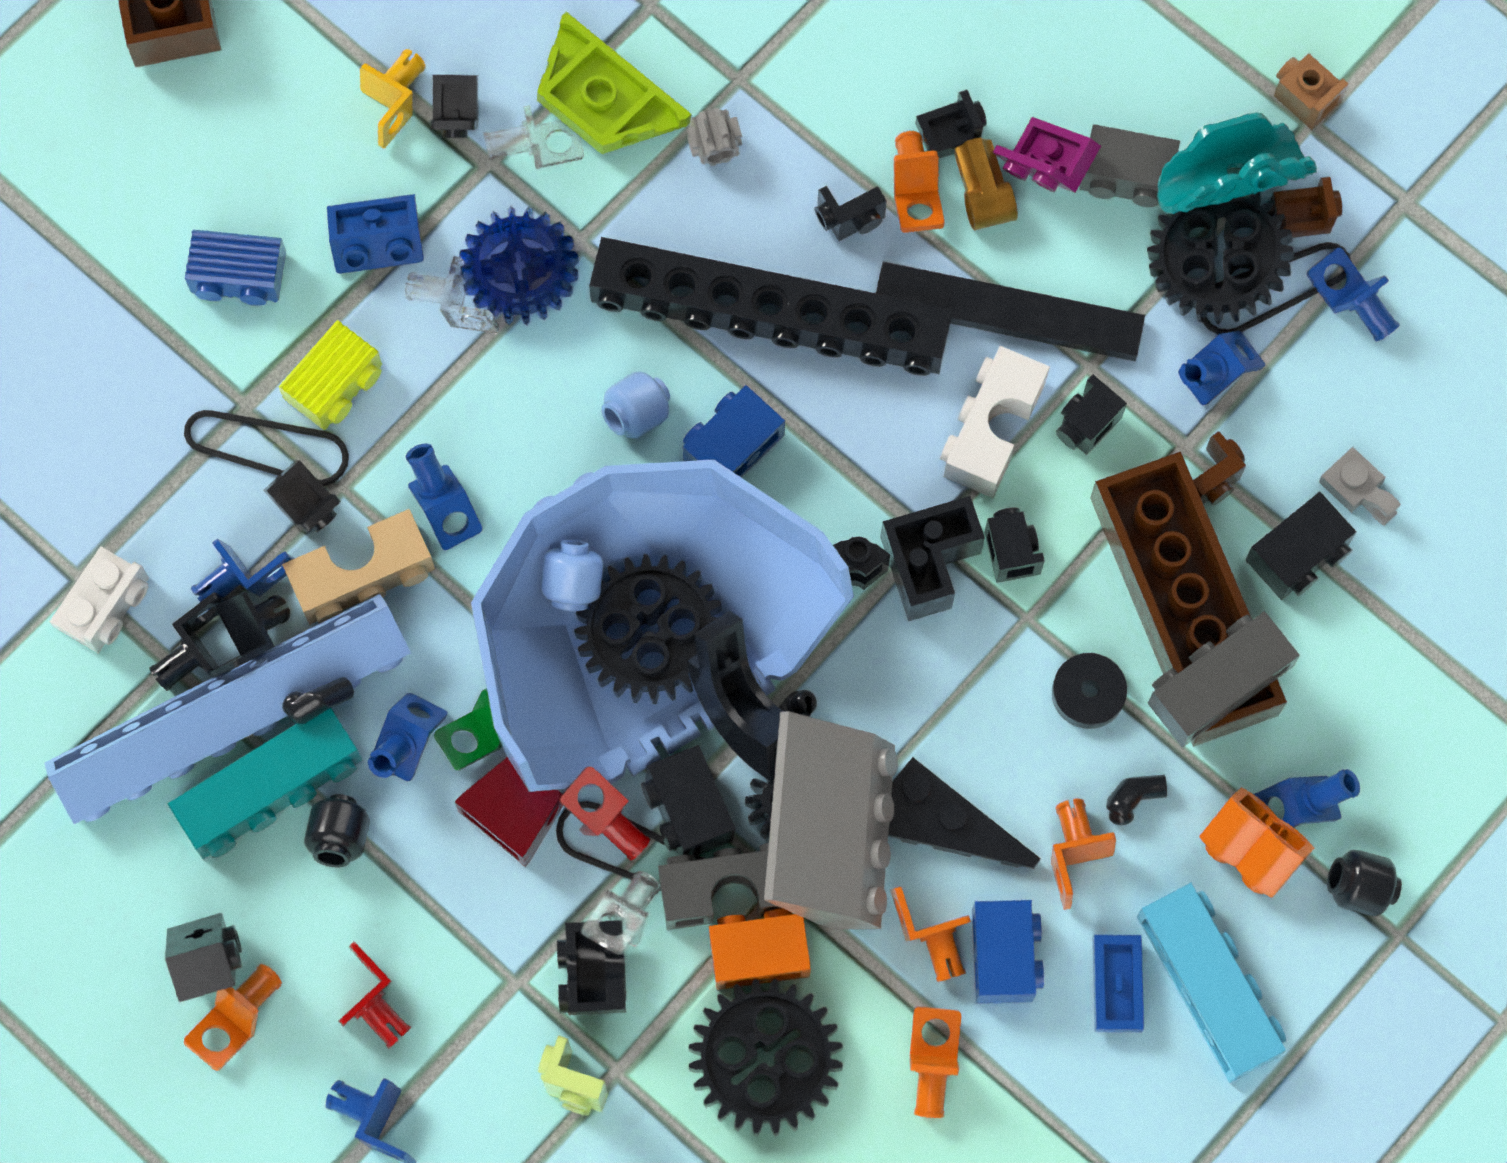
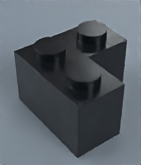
M971 496L882 522L880 538L884 550L890 554L889 565L908 622L952 609L955 591L945 564L981 554L985 537Z

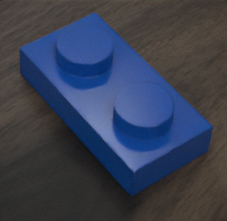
M1094 935L1092 938L1094 1032H1143L1142 935Z

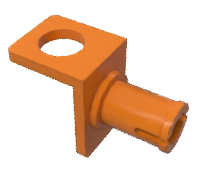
M903 132L895 139L898 155L893 158L894 199L900 230L903 233L941 229L944 227V216L938 192L937 151L924 152L923 138L919 132ZM924 204L932 209V214L926 219L917 220L910 217L907 211L913 205Z
M1078 798L1073 799L1074 807L1072 810L1069 800L1059 803L1055 808L1059 816L1065 842L1053 845L1051 865L1064 910L1071 909L1073 890L1066 866L1113 856L1116 845V837L1113 832L1097 836L1092 835L1085 802L1083 799Z
M902 887L890 889L905 941H912L920 938L921 942L926 941L936 973V981L940 982L951 978L946 959L952 977L965 974L966 971L963 968L953 932L957 931V926L970 923V916H962L915 931Z
M260 964L237 990L230 987L217 991L214 1008L184 1038V1045L215 1071L221 1070L254 1036L259 1012L258 1008L275 990L282 986L279 976L268 966ZM212 1028L224 1030L230 1038L227 1048L218 1052L207 1049L202 1042V1036L206 1031Z
M917 1006L914 1009L909 1063L910 1070L919 1073L916 1108H914V1114L927 1118L944 1117L947 1076L959 1074L957 1059L961 1026V1012L959 1010ZM931 1019L943 1020L950 1029L949 1038L941 1045H930L922 1036L923 1026Z

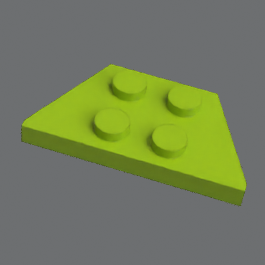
M568 12L561 16L559 31L555 43L551 47L547 68L542 75L537 90V101L601 154H605L686 127L691 123L692 114Z

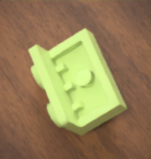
M558 1036L554 1047L546 1045L538 1068V1073H541V1080H543L547 1094L560 1098L559 1100L563 1102V1108L581 1115L589 1116L591 1109L602 1112L608 1096L605 1081L567 1069L572 1049L568 1038Z

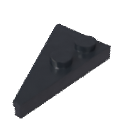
M912 757L892 781L891 797L894 802V815L889 822V837L901 839V842L914 845H929L933 849L968 857L973 855L1000 861V864L1017 868L1023 866L1034 869L1040 862V857Z

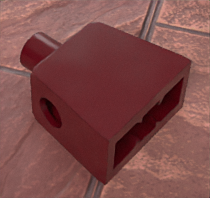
M508 757L455 800L456 808L462 816L524 867L533 858L563 807L559 801L562 793L558 789L529 792Z

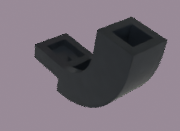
M728 611L694 634L697 655L687 660L690 677L696 694L718 733L747 765L771 782L775 779L780 712L784 711L778 708L766 696L754 678L747 659L742 618Z

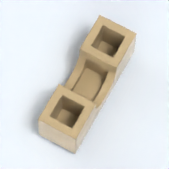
M410 509L367 527L374 544V553L371 560L360 569L344 570L339 568L332 562L325 546L282 564L309 625L317 621L320 624L344 612L343 610L362 603L379 593L384 598L386 591L403 584L404 587H410L419 584L429 576V572L435 570L432 557Z

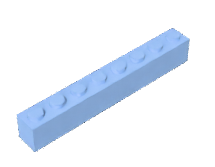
M379 593L276 645L241 666L211 678L45 762L48 779L73 824L82 820L86 822L94 821L105 815L110 810L109 806L125 798L127 800H134L142 797L152 789L153 784L168 776L171 779L181 777L193 769L194 763L210 755L212 757H219L230 752L236 746L237 741L251 734L259 736L273 730L278 725L279 720L288 716L282 709L283 700L288 694L292 692L305 694L341 677L347 678L354 689L361 683V678L375 671L386 672L397 667L403 661V657L411 652L388 605Z

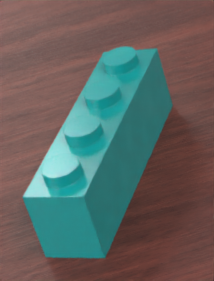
M332 708L305 724L297 723L167 804L201 858L205 859L210 855L212 858H217L233 849L237 844L235 839L251 830L253 833H257L272 825L277 819L276 814L290 805L293 808H297L308 803L317 795L316 789L330 780L333 783H338L351 776L357 770L356 764L363 760L355 744Z

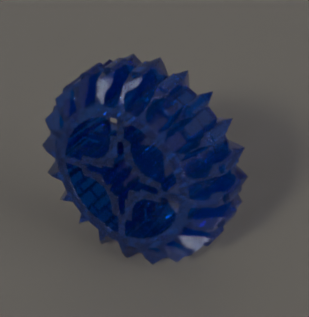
M510 206L507 210L508 217L501 219L500 215L493 211L490 215L491 225L478 220L475 225L478 235L467 234L465 243L468 249H462L459 252L460 262L464 265L460 266L458 271L460 279L466 281L463 284L465 294L467 296H474L473 304L476 309L479 310L488 306L487 315L492 320L501 312H504V321L508 325L514 321L515 315H521L523 324L528 326L531 321L530 314L537 312L539 318L545 321L548 317L546 309L548 305L560 311L562 308L560 296H572L573 287L570 283L577 282L579 278L578 269L574 268L579 263V256L576 251L572 250L575 246L573 237L571 235L563 236L565 230L564 225L560 221L550 225V215L546 211L537 219H534L533 209L529 206L525 209L523 216H517L515 208ZM523 239L540 243L549 251L544 252L543 248H531L523 242ZM508 241L506 248L502 252L491 254V258L487 259L496 247ZM516 252L520 253L521 262H523L525 267L521 269L522 280L518 279L517 270H515L513 265L516 263ZM547 272H552L542 285L530 291V286L536 279L547 277ZM488 280H495V283L509 284L515 289L516 293L498 289Z

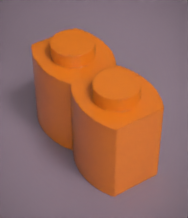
M1242 787L1230 797L1199 836L1206 845V851L1212 858L1220 863H1228L1236 867L1242 875V881L1250 890L1257 894H1265L1271 898L1286 884L1314 850L1312 844L1299 831L1279 819L1262 800Z

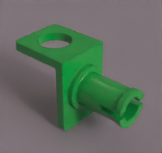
M487 688L481 691L472 712L437 729L434 733L435 740L457 771L481 760L502 747L494 728ZM461 730L472 733L476 738L477 748L470 753L457 751L451 742L452 735Z

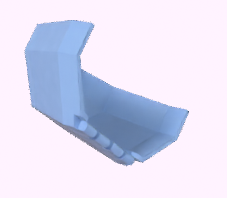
M697 460L604 466L594 473L590 472L580 476L572 486L557 495L547 496L539 500L533 509L523 515L473 598L471 606L494 728L506 756L529 792L567 789L588 766L597 770L610 784L624 777L626 767L632 776H635L645 770L647 765L661 760L655 748L657 745L662 744L666 752L671 754L701 736L695 725L697 721L701 720L708 731L714 728L696 694L693 683V691L691 693L685 690L681 684L676 686V700L672 701L664 690L659 691L657 704L652 703L649 692H643L638 703H633L631 689L627 688L618 698L613 691L615 681L604 687L599 685L597 679L602 670L588 673L585 665L593 656L580 657L577 648L587 641L577 639L574 633V629L587 624L577 619L576 611L552 607L551 600L547 599L541 592L544 555L548 550L561 547L562 540L572 539L589 543V550L597 553L603 559L602 580L606 583L611 580L608 566L611 565L619 573L625 571V558L629 557L635 568L641 567L644 554H648L652 566H658L661 557L667 555L669 568L672 570L681 560L685 561L686 577L699 570L702 575V581L698 588L712 584L714 594L708 601H721L722 611L712 617H721L728 611H731L742 618L748 663L754 678L766 696L775 691V687L770 679L783 681L795 674L853 599L854 595L848 566L821 530L717 461ZM652 589L644 590L637 597V602L646 606L653 605L659 600L661 594ZM671 600V602L667 606L666 611L670 609L672 606L677 605L679 603V600ZM686 618L678 619L671 626V631L678 635H685L693 630L695 623ZM615 623L607 629L606 636L611 639H621L627 635L630 627L624 623ZM646 623L641 626L643 634L647 631H651L654 634L659 632L657 623L652 627ZM634 647L624 652L621 658H629L633 653ZM649 652L642 657L640 665L646 669L657 668L663 662L664 656L658 652ZM588 784V785H585L584 787H594V786H596V785H595V784Z

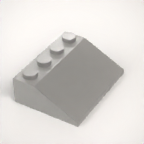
M780 712L764 894L765 901L830 930L881 929L882 914H884L887 907V895L884 889L885 871L891 858L888 832L889 822L894 815V802L891 797L892 780L898 767L895 745L873 733L792 712Z

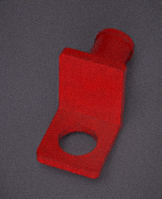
M591 766L586 767L559 797L560 803L583 823V826L579 829L580 832L588 836H599L602 833L631 861L641 854L651 840L621 813L629 800ZM588 784L598 786L603 792L604 797L603 803L593 812L585 811L578 803L579 791Z
M354 941L348 948L380 983L338 1022L344 1026L353 1017L357 1020L361 1017L389 1049L399 1039L386 1026L387 1023L401 1037L412 1027L409 1024L407 1025L382 998L385 995L382 990L391 983V980Z

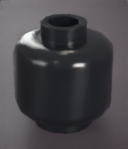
M343 794L332 795L329 799L320 800L312 806L304 844L318 863L328 867H345L349 862L362 856L370 818L365 809L359 806L354 798Z
M1350 850L1343 857L1336 858L1332 863L1328 873L1327 888L1329 893L1333 894V899L1338 907L1369 916H1378L1385 912L1390 904L1394 905L1398 901L1402 882L1397 877L1396 867L1391 859L1361 850Z

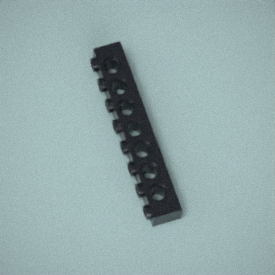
M601 237L589 283L591 302L597 303L600 308L607 311L621 312L623 309L640 312L643 317L654 321H665L667 318L684 321L687 326L697 330H708L710 327L728 330L730 335L741 339H752L754 336L772 339V342L780 347L796 348L800 345L815 348L819 354L827 357H840L844 354L858 357L861 362L871 366L881 367L885 366L886 363L904 367V370L908 373L919 376H926L930 373L940 374L953 310ZM634 277H644L650 281L643 288H633L627 284ZM678 286H688L693 290V293L681 298L674 296L671 291ZM721 295H731L737 299V302L731 306L724 307L718 305L715 299ZM764 304H774L781 311L776 315L767 316L758 309ZM808 313H818L825 320L820 324L810 325L804 322L802 317ZM852 322H861L868 327V330L862 334H854L848 331L846 326ZM895 331H905L913 339L907 343H897L891 339L890 335Z

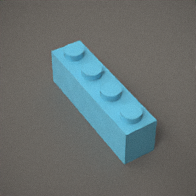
M1189 883L1141 908L1137 919L1230 1084L1279 1058L1286 1051L1282 1044L1286 1041V1036L1278 1020L1274 1016L1267 1017L1260 1005L1259 1000L1263 997L1254 978L1250 974L1244 976L1235 960L1239 957L1233 940L1226 932L1220 934L1213 922L1212 917L1215 916V910L1208 896L1203 891L1197 893L1193 884Z

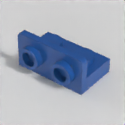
M415 194L327 206L329 242L336 273L342 274L423 262L424 256Z

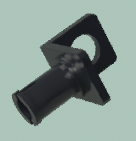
M242 592L216 605V609L240 655L210 671L212 678L237 668L275 647L267 631L287 622L290 618L289 607L276 614L274 613V609L286 604L282 597L273 595L266 601L254 606L249 595L246 592Z
M212 593L172 624L182 638L180 639L181 645L157 664L149 667L152 675L158 676L156 678L157 682L166 691H169L173 685L198 666L209 675H211L210 671L219 667L195 632L219 615L216 605L227 600L226 598L217 593ZM211 608V609L208 610L206 613H204L203 615L199 616L201 613H203V612L206 611L207 609Z

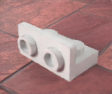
M100 546L49 622L54 628L99 654L105 644H112L118 637L123 626L121 620L130 606L136 607L146 595L149 577L144 568L138 563L133 562L130 564Z

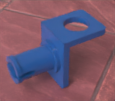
M1342 248L1334 249L1306 272L1307 277L1333 313L1354 310L1376 342L1384 339L1400 326L1377 296L1379 289L1389 281L1384 275L1365 281ZM1336 264L1341 266L1346 273V283L1339 290L1331 289L1324 280L1325 270L1330 265Z
M1235 331L1219 334L1192 359H1188L1186 364L1183 363L1178 374L1199 403L1207 405L1242 374L1261 370L1266 365L1243 333ZM1236 345H1238V346L1246 353V355L1248 356V358H1246V357L1238 350V348H1237Z
M424 443L411 448L405 457L414 472L416 480L410 482L408 488L425 513L441 548L448 550L481 533L483 530L482 525L466 491L449 466L440 465L432 445ZM454 512L464 513L467 520L465 526L460 531L448 533L443 530V521L449 514Z
M217 538L212 544L223 557L221 559L223 564L198 584L193 585L191 590L194 595H199L197 599L200 602L212 593L226 597L239 585L260 597L287 576L282 564L295 558L287 552H282L252 576L232 548ZM278 568H280V569H279L277 572H275L273 575L269 576L272 572H274L275 570H277Z
M407 693L388 711L374 751L371 752V758L368 759V766L371 772L381 778L395 775L405 781H410L416 773L430 734L446 719L448 712L412 693ZM416 708L423 710L429 714L430 718L418 717L408 709Z
M1343 769L1330 777L1287 778L1254 795L1267 806L1271 798L1274 796L1278 797L1282 801L1285 810L1282 820L1295 828L1302 824L1340 820L1342 816L1338 803L1357 797L1360 793V783L1357 776L1351 770Z
M384 1078L375 1095L371 1096L345 1084L341 1080L333 1084L331 1090L347 1100L344 1101L328 1093L325 1106L329 1110H334L361 1123L354 1136L366 1146L400 1162L416 1163L417 1160L406 1152L378 1140L401 1094L399 1087Z

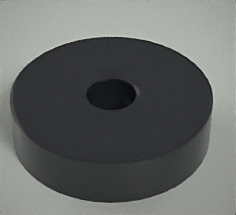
M1082 653L1069 658L1058 669L1052 685V700L1057 712L1068 723L1085 729L1099 728L1112 722L1119 715L1127 697V682L1122 670L1108 657L1096 653ZM1086 684L1093 685L1097 689L1098 694L1095 697H1086L1082 693L1081 687Z

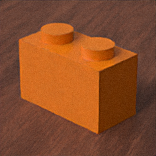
M781 908L764 912L763 919L746 921L745 915H729L718 918V925L709 926L716 990L734 988L736 984L740 987L751 986L753 979H757L759 984L771 983L773 979H777L780 982L810 977L811 967L803 917L796 914L792 915V912Z

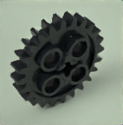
M1257 192L1249 198L1243 196L1233 198L1229 202L1197 207L1188 212L1179 211L1172 214V217L1159 214L1158 222L1163 230H1151V240L1156 245L1147 247L1149 259L1154 261L1149 264L1151 276L1158 277L1155 280L1156 290L1158 292L1167 290L1165 294L1166 303L1172 305L1181 300L1179 308L1183 316L1189 313L1192 308H1195L1198 322H1202L1208 312L1214 313L1216 324L1221 323L1223 314L1230 312L1235 322H1239L1240 309L1246 308L1253 316L1257 315L1255 302L1258 300L1270 306L1272 299L1269 289L1278 292L1284 290L1283 281L1279 276H1291V265L1286 261L1294 259L1293 247L1288 245L1292 242L1291 230L1283 229L1286 226L1284 214L1273 216L1276 211L1275 203L1269 201L1260 206L1261 194ZM1225 218L1223 287L1217 289L1215 288L1217 276L1215 257L1218 254L1217 227L1218 220ZM1199 227L1210 230L1207 235L1200 238L1188 235L1193 229ZM1243 227L1255 230L1250 236L1244 238L1233 235L1236 230ZM1197 268L1208 271L1200 279H1190L1186 276L1191 270ZM1241 268L1253 271L1245 279H1236L1231 276L1234 271Z
M644 554L641 567L635 568L633 562L627 557L625 558L624 572L619 573L611 565L607 567L611 580L607 583L602 580L600 596L596 601L588 604L590 610L576 611L577 619L587 624L574 629L577 639L587 641L577 649L580 657L593 656L585 665L589 674L602 670L597 679L601 687L615 681L613 691L616 697L619 698L629 688L631 689L633 703H638L643 692H649L652 703L657 704L659 691L665 690L673 701L676 700V686L681 684L688 692L691 693L693 691L687 660L697 655L694 634L719 618L712 616L722 611L721 601H708L714 594L712 584L698 588L702 581V575L699 570L688 577L685 576V561L681 560L672 570L669 568L667 555L661 557L658 566H652L648 554ZM652 589L661 594L659 600L653 605L646 606L637 602V597L644 590ZM671 600H679V603L677 605L672 606L670 609L666 611L667 606L671 602ZM686 618L695 623L693 630L688 634L678 635L671 631V626L678 619ZM615 623L628 625L630 627L629 631L623 638L616 640L606 636V631L611 625ZM646 623L652 627L657 623L659 632L654 634L651 631H647L643 634L641 626ZM634 647L633 653L629 658H621L624 652ZM649 652H658L664 656L661 665L654 669L642 667L640 660Z
M753 979L752 993L745 994L743 989L736 984L734 985L735 999L731 1002L725 996L717 995L718 1005L721 1009L719 1012L704 1008L703 1015L710 1023L709 1026L694 1025V1033L703 1039V1042L689 1044V1052L701 1056L700 1060L689 1064V1071L703 1073V1077L693 1084L695 1091L709 1089L710 1093L703 1101V1105L707 1108L719 1103L721 1108L719 1109L717 1120L720 1122L730 1114L736 1116V1131H739L745 1122L749 1121L752 1122L754 1136L759 1135L763 1124H769L774 1136H778L780 1122L785 1120L792 1130L796 1131L798 1130L797 1115L800 1113L810 1121L815 1119L814 1110L811 1106L813 1102L820 1106H828L829 1100L822 1092V1089L837 1090L839 1083L828 1075L829 1072L842 1071L843 1063L830 1058L831 1055L843 1049L842 1043L829 1042L828 1040L829 1037L837 1032V1024L823 1026L821 1022L827 1015L828 1009L823 1007L813 1012L810 1007L814 995L811 993L801 1001L795 999V984H792L785 994L779 993L777 979H773L769 991H762L758 980ZM765 1013L777 1014L783 1021V1028L774 1035L763 1034L756 1026L758 1018ZM793 1030L800 1032V1036L796 1040L788 1043L775 1053L774 1066L770 1067L765 1062L761 1063L742 1082L737 1085L731 1083V1079L735 1075L743 1072L757 1061V1049L762 1048L765 1052H769ZM728 1042H736L744 1047L746 1055L741 1062L730 1065L720 1059L718 1055L720 1048ZM795 1050H802L811 1056L813 1065L804 1073H796L788 1068L785 1061L786 1057ZM760 1079L769 1081L775 1088V1094L772 1099L762 1103L754 1101L748 1094V1088L751 1083Z

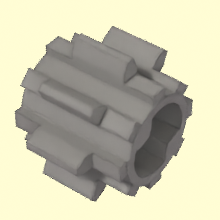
M720 108L702 111L696 117H692L690 120L691 128L687 129L689 136L687 139L693 157L699 156L703 165L707 163L710 166H714L723 162L731 161L730 159L739 155V146L742 145V133L737 117L730 118L728 110H720Z

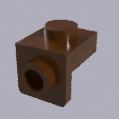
M1330 177L1320 178L1317 187L1276 191L1271 196V201L1275 203L1276 211L1274 216L1279 214L1285 215L1286 226L1283 229L1291 230L1292 238L1330 234L1337 217L1342 215L1341 195L1339 190L1333 191Z
M1219 431L1210 437L1206 447L1207 452L1216 465L1193 480L1203 505L1208 501L1212 505H1216L1234 491L1232 485L1240 480L1246 467L1244 454L1238 444L1232 439L1226 440Z

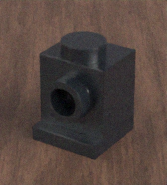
M1092 374L1086 382L1083 396L1077 393L1061 411L1064 418L1062 425L1056 430V435L1067 447L1073 450L1079 448L1084 454L1088 455L1122 419L1127 403Z
M1012 507L995 512L992 518L987 519L985 537L996 583L1041 575L1045 561L1043 553L1033 554V552L1039 551L1038 537L1034 525L1026 524L1024 512H1020L1019 508Z

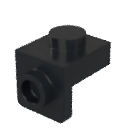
M434 74L431 129H441L442 138H468V130L478 128V75Z
M966 89L958 92L957 102L916 116L915 124L922 135L926 150L937 151L938 157L942 158L954 154L955 148L961 146L966 141L982 137L983 127L987 125V120L981 103L979 101L973 102Z
M824 186L818 190V206L814 207V210L824 230L832 229L838 241H841L856 232L866 234L877 228L882 223V219L885 218L887 200L877 186L839 206L829 188Z
M295 460L263 490L297 529L305 532L310 531L312 528L318 532L328 525L337 515L333 509L341 502L335 494H330L300 460Z

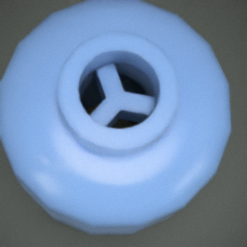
M633 372L612 385L605 392L604 404L601 410L603 418L609 428L617 435H625L628 438H640L668 418L670 393L667 386L659 378H652L645 372Z
M562 540L561 547L548 550L544 555L541 578L542 594L551 600V606L567 611L586 610L588 604L596 601L600 596L603 559L597 553L589 550V543L585 541Z

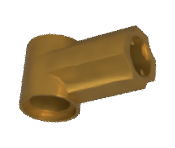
M981 137L966 141L961 146L956 147L954 152L965 188L964 202L966 213L974 231L1018 219L1014 192L1008 181L1004 182L997 157L992 153L994 150L992 140L982 139Z

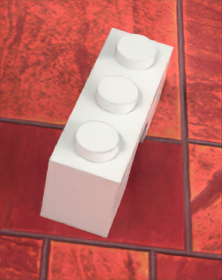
M1003 346L999 347L994 360L989 357L985 358L976 378V382L981 383L982 386L976 398L968 395L958 418L959 421L964 423L958 437L950 434L942 451L940 459L946 462L945 478L994 498L1010 463L1014 444L998 438L991 431L989 421L995 416L1004 413L1014 414L1029 420L1045 386L1050 366Z

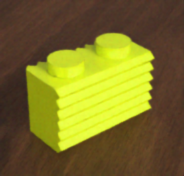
M337 320L278 387L282 398L321 429L326 430L331 423L338 424L348 415L352 408L351 401L353 397L357 396L359 390L367 391L376 383L381 375L380 368L382 362L379 352Z

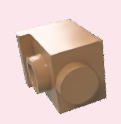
M1308 53L1301 61L1292 57L1282 66L1276 75L1279 82L1274 97L1307 127L1313 130L1342 102L1349 83L1343 78L1341 80L1337 79Z

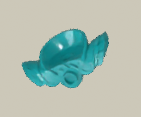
M1262 113L1244 114L1240 117L1208 124L1200 128L1189 146L1183 151H1178L1171 158L1170 162L1164 165L1158 180L1157 199L1161 209L1166 213L1188 212L1197 207L1229 202L1233 198L1250 194L1255 195L1257 192H1262L1275 186L1282 187L1288 184V180L1306 179V176L1317 173V166L1315 160L1310 156L1304 157L1295 139V134L1285 123L1272 125ZM1230 168L1240 169L1238 174H1228L1227 172Z

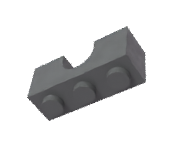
M769 843L761 845L758 852L741 854L740 848H727L715 851L713 853L714 858L695 860L694 855H679L668 858L666 860L667 865L658 866L666 929L672 930L713 924V895L722 886L732 883L744 885L754 893L760 917L764 916L766 911L781 909V907L764 900Z

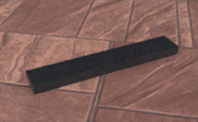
M884 261L882 262L876 289L877 294L953 309L950 324L1136 361L1145 320V315Z

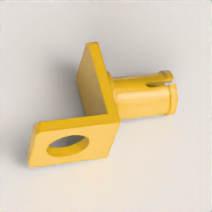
M409 49L401 52L399 58L385 74L366 63L360 67V90L389 108L378 123V146L383 149L387 147L412 117L413 91L409 90L408 87L426 68L424 60L417 53L409 61V57L412 55V50ZM396 117V120L394 121L393 125L390 127V125H391L393 119Z

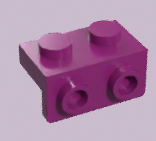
M1031 117L1014 150L996 145L992 153L1005 162L1002 168L1004 171L1020 180L1026 181L1030 175L1033 177V182L1051 192H1056L1057 188L1061 187L1076 193L1101 145L1092 138Z

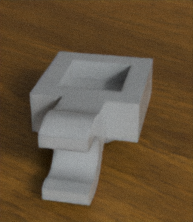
M1354 447L1334 463L1319 480V483L1351 513L1362 504L1383 526L1397 514L1396 510L1401 505L1392 494L1379 489L1386 477Z

